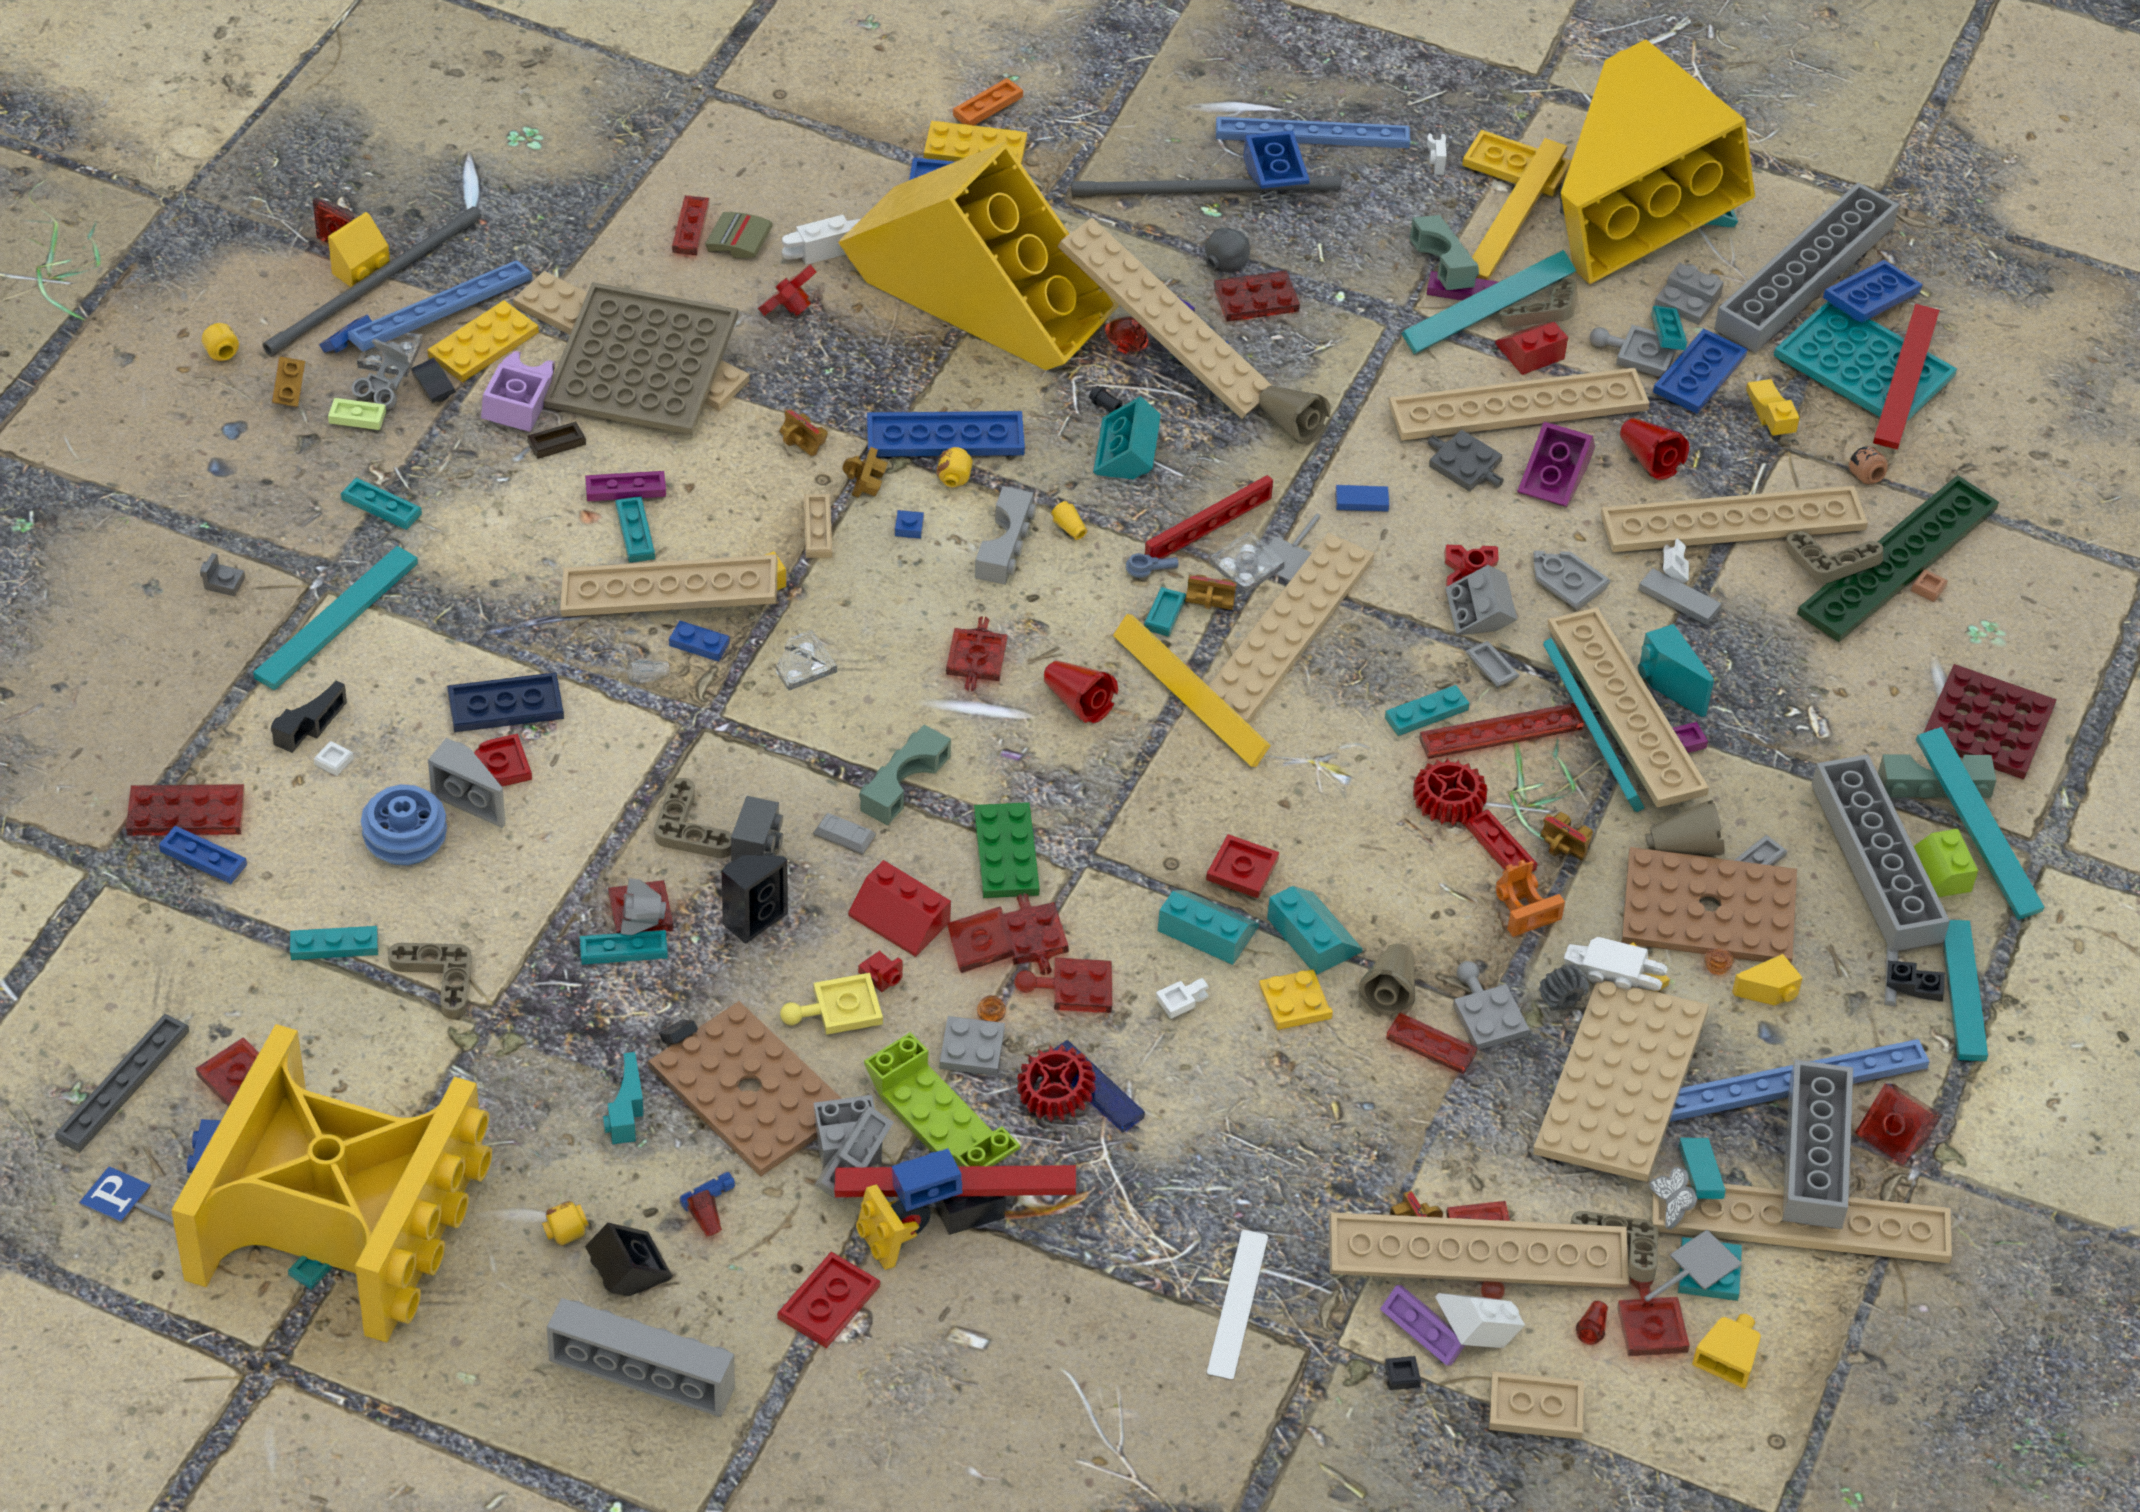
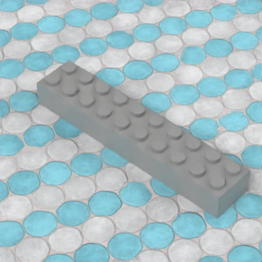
M1859 182L1855 184L1718 307L1714 330L1756 353L1894 227L1899 204Z

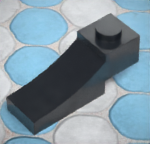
M335 680L327 690L314 700L294 710L286 709L280 717L275 718L271 725L273 744L293 753L307 735L317 739L347 703L345 684Z

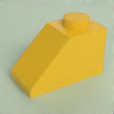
M1781 954L1736 974L1732 993L1737 997L1775 1006L1784 1001L1790 1002L1798 996L1802 976L1788 959Z

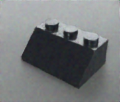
M742 855L735 861L726 864L721 870L723 925L745 944L788 914V859L784 856Z

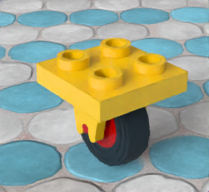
M876 1184L867 1187L865 1190L856 1228L859 1236L868 1243L873 1257L879 1260L884 1270L896 1266L901 1244L916 1237L925 1228L931 1218V1212L927 1205L905 1211L900 1200L888 1202Z

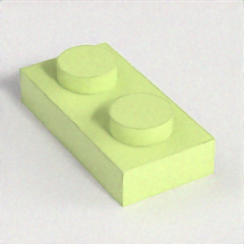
M334 398L328 414V421L330 424L380 430L386 414V405Z

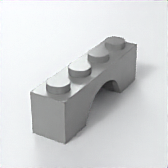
M1002 487L996 503L995 523L1003 527L1007 532L998 539L982 541L975 560V578L1006 585L1009 575H1014L1017 563L1015 557L1021 556L1023 549L1022 538H1027L1030 529L1029 519L1033 520L1036 514L1037 505L1033 504L1032 492Z

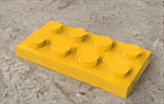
M931 121L924 149V159L956 162L1006 142L1022 165L1027 143V132Z
M1480 130L1465 154L1462 166L1517 184L1538 148ZM1562 158L1542 191L1543 194L1554 195L1568 172L1571 163L1570 159Z
M503 300L427 349L428 357L430 359L434 358L443 369L463 383L538 334L539 327L535 322Z

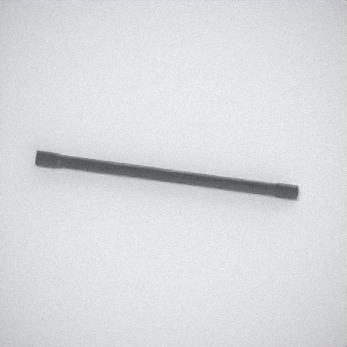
M1341 176L1309 177V184L1263 189L1253 179L1122 182L1071 181V195L1094 196L1096 194L1275 190L1331 191L1341 190Z
M474 206L464 211L453 221L291 327L265 341L262 344L264 351L269 356H272L282 350L297 337L459 231L465 230L480 220L481 213Z

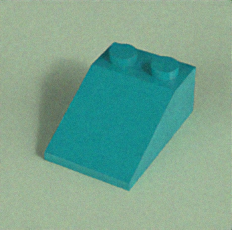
M1674 624L1645 633L1640 663L1638 664L1640 676L1646 679L1654 690L1700 717L1706 716L1714 678Z

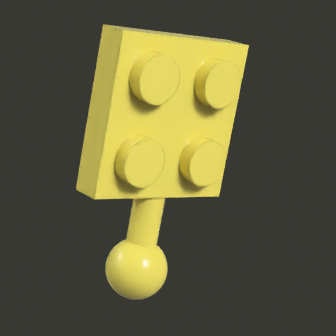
M870 973L813 983V990L817 1001L816 1004L800 1006L797 1003L789 1002L783 1005L780 1010V1018L787 1025H796L804 1017L821 1015L826 1035L883 1024L882 1012Z

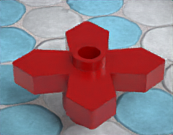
M810 264L789 280L787 278L783 279L775 286L777 292L759 306L758 310L765 316L779 304H783L790 313L793 312L795 316L799 315L811 304L808 300V294L801 286L817 271Z
M1446 545L1444 550L1445 564L1455 570V572L1447 577L1446 587L1487 565L1491 567L1497 566L1499 561L1498 547L1481 546L1480 549L1467 551L1462 545Z

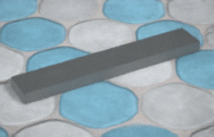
M164 1014L55 1133L56 1140L80 1153L189 1033V1026Z

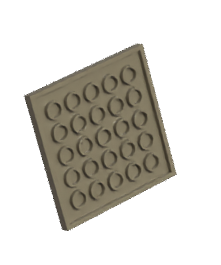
M592 282L543 400L544 406L546 408L693 435L739 316L738 309Z

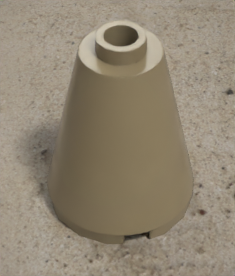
M1269 386L1260 393V408L1296 441L1309 444L1318 439L1324 432L1326 425L1323 423L1326 416L1330 418L1331 413L1330 403L1327 398L1319 394L1277 386Z
M1713 800L1701 803L1650 827V833L1645 834L1647 846L1650 850L1654 849L1688 855L1725 854L1724 839L1719 840L1722 829Z
M1404 944L1390 945L1361 979L1358 997L1367 1011L1378 1017L1384 1014L1390 1016V1019H1396L1406 1015L1412 1009L1415 1001L1414 954L1408 946Z

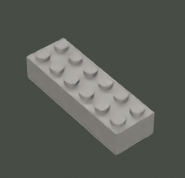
M1794 1060L1789 1080L1782 1221L1837 1229L1843 1228L1849 1198L1853 1089L1852 1067Z
M561 1298L547 1325L550 1362L718 1417L722 1416L735 1389L734 1353L729 1352L725 1348L712 1347L700 1343L694 1338H684L672 1334L666 1329L650 1327L636 1319H626L614 1315L608 1310H598L586 1306L580 1301H570Z

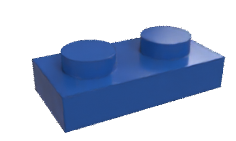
M368 314L356 318L321 342L319 346L324 353L331 350L337 353L348 346L346 342L349 340L348 331L372 322Z
M681 620L669 637V646L718 662L730 644V636Z

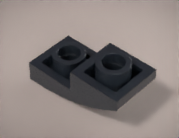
M434 358L410 368L414 378L420 383L425 395L432 403L445 401L450 395L456 393L449 378Z
M1888 960L1887 987L1910 996L1943 1001L1945 972L1917 970V963Z

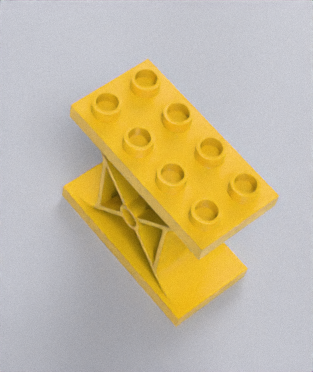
M275 1024L171 1209L184 1281L207 1287L222 1258L230 1252L245 1246L262 1245L300 1257L305 1256L307 1259L317 1260L323 1264L326 1263L356 1274L364 1336L387 1343L398 1321L409 1324L413 1320L418 1309L421 1294L420 1289L416 1288V1285L422 1273L433 1276L438 1271L445 1250V1242L440 1240L446 1226L458 1228L461 1225L468 1208L469 1196L464 1191L470 1179L481 1182L489 1170L492 1148L482 1145V1140L489 1123V1112L479 1109L477 1083L454 1076L441 1103L433 1110L420 1116L401 1118L306 1090L298 1030Z

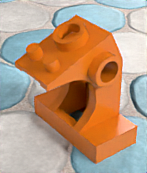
M1521 860L1518 862L1519 866L1507 865L1506 870L1502 872L1503 876L1496 882V894L1499 900L1504 901L1510 910L1507 930L1512 937L1562 920L1565 906L1564 899L1560 894L1546 899L1541 898L1536 891L1538 889V881L1532 873V861L1525 863V860ZM1526 898L1529 905L1524 906L1518 900Z

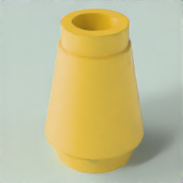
M1063 501L1054 507L1051 512L1054 523L1075 540H1079L1086 535L1088 530L1073 504Z

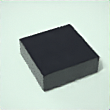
M682 1019L659 1032L662 1042L676 1044L697 1032L698 1028L694 1020Z
M1416 1356L1385 1359L1384 1365L1390 1390L1420 1387L1421 1379Z

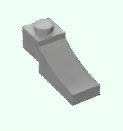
M866 1107L838 1151L828 1161L815 1186L835 1198V1168L867 1167L894 1122L872 1107ZM840 1197V1198H835V1199L838 1200V1201H841V1200L845 1199L846 1197Z

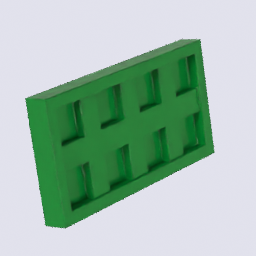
M1030 802L974 805L983 898L1039 896L1040 887Z

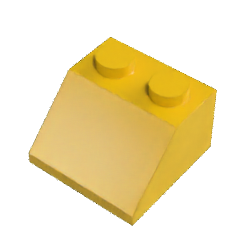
M367 212L328 236L332 274L350 287L390 262L389 246Z

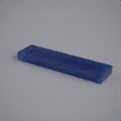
M1068 1039L1061 1043L1065 1047L1066 1052L1073 1047L1077 1055L1081 1053ZM1061 1044L1055 1047L1054 1050H1058ZM1091 1062L1092 1071L1096 1076L1094 1082L1096 1090L1094 1093H1091V1104L1123 1133L1144 1119L1145 1111ZM1078 1075L1073 1078L1074 1082L1071 1083L1074 1088L1079 1080Z

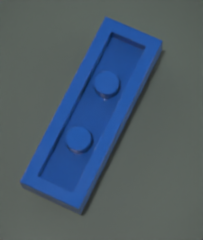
M174 826L159 844L160 852L229 884H232L247 866L245 857L177 826Z

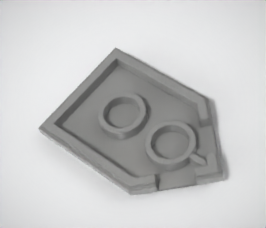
M1545 551L1533 552L1536 581L1576 610L1581 609L1602 593L1611 582L1609 578L1572 552L1560 551V554H1545Z

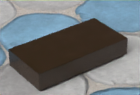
M577 422L527 436L528 443L537 459L586 445V438Z

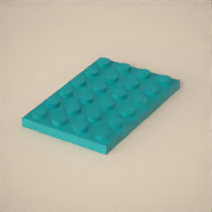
M1827 301L1775 348L1773 356L1881 417L1904 338L1871 319L1862 323L1856 321L1849 314L1834 307ZM1927 352L1907 421L1956 376V367Z

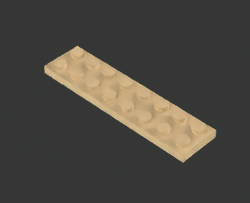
M777 555L563 568L561 615L565 617L776 604Z

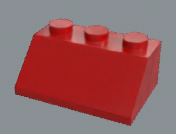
M883 860L866 876L848 912V916L916 957L950 923L951 900Z

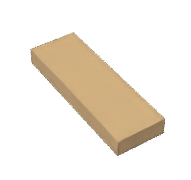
M804 494L806 558H832L830 494Z

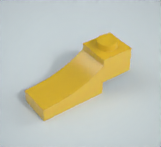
M1772 379L1747 382L1746 391L1762 425L1768 426L1772 436L1797 432L1800 417L1792 400L1786 401L1780 395Z

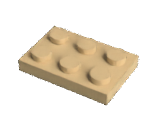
M1492 1371L1489 1430L1572 1439L1582 1438L1584 1381Z

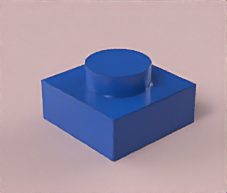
M898 510L895 536L921 539L924 512Z

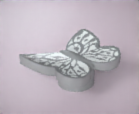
M1674 1167L1671 1170L1670 1177L1660 1176L1649 1183L1654 1193L1666 1200L1665 1228L1670 1230L1680 1222L1685 1211L1691 1210L1697 1202L1694 1189L1686 1186L1689 1180L1688 1172L1680 1167Z

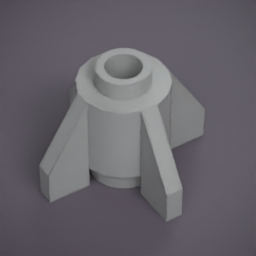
M629 878L628 894H624L623 917L628 919H622L621 934L634 935L657 925L659 919H664L666 902H661V895L642 880Z

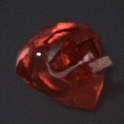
M1132 316L1113 319L1104 326L1105 335L1113 345L1117 346V351L1126 354L1128 351L1136 352L1148 347L1146 329Z

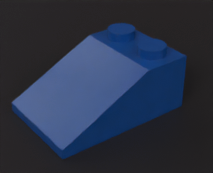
M1293 130L1245 135L1243 158L1249 175L1261 189L1309 184L1310 180Z

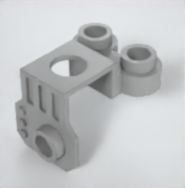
M373 339L372 343L376 348L383 351L386 358L376 375L369 373L367 378L355 380L352 385V392L362 401L369 400L374 395L375 403L385 404L386 410H389L397 402V396L392 390L396 391L410 363L407 361L408 357L403 352L404 348L394 342L386 344ZM389 366H396L399 369L398 375L393 379L385 377V370ZM369 388L365 394H361L363 389ZM387 397L391 398L387 403H383Z

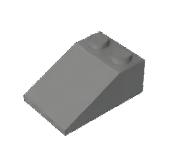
M445 738L428 759L431 793L447 804L503 828L506 825L503 788L469 747H466L463 743Z

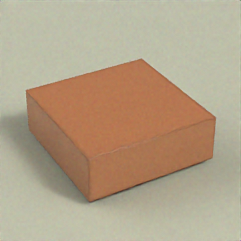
M1924 569L1912 584L1911 591L1935 602L1946 588L1948 580Z

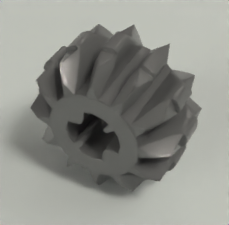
M1564 964L1561 968H1555L1553 972L1546 974V978L1540 982L1539 991L1544 1002L1553 1010H1559L1560 1008L1565 1010L1568 1006H1574V1003L1582 1000V996L1588 993L1589 983L1586 975L1575 964Z

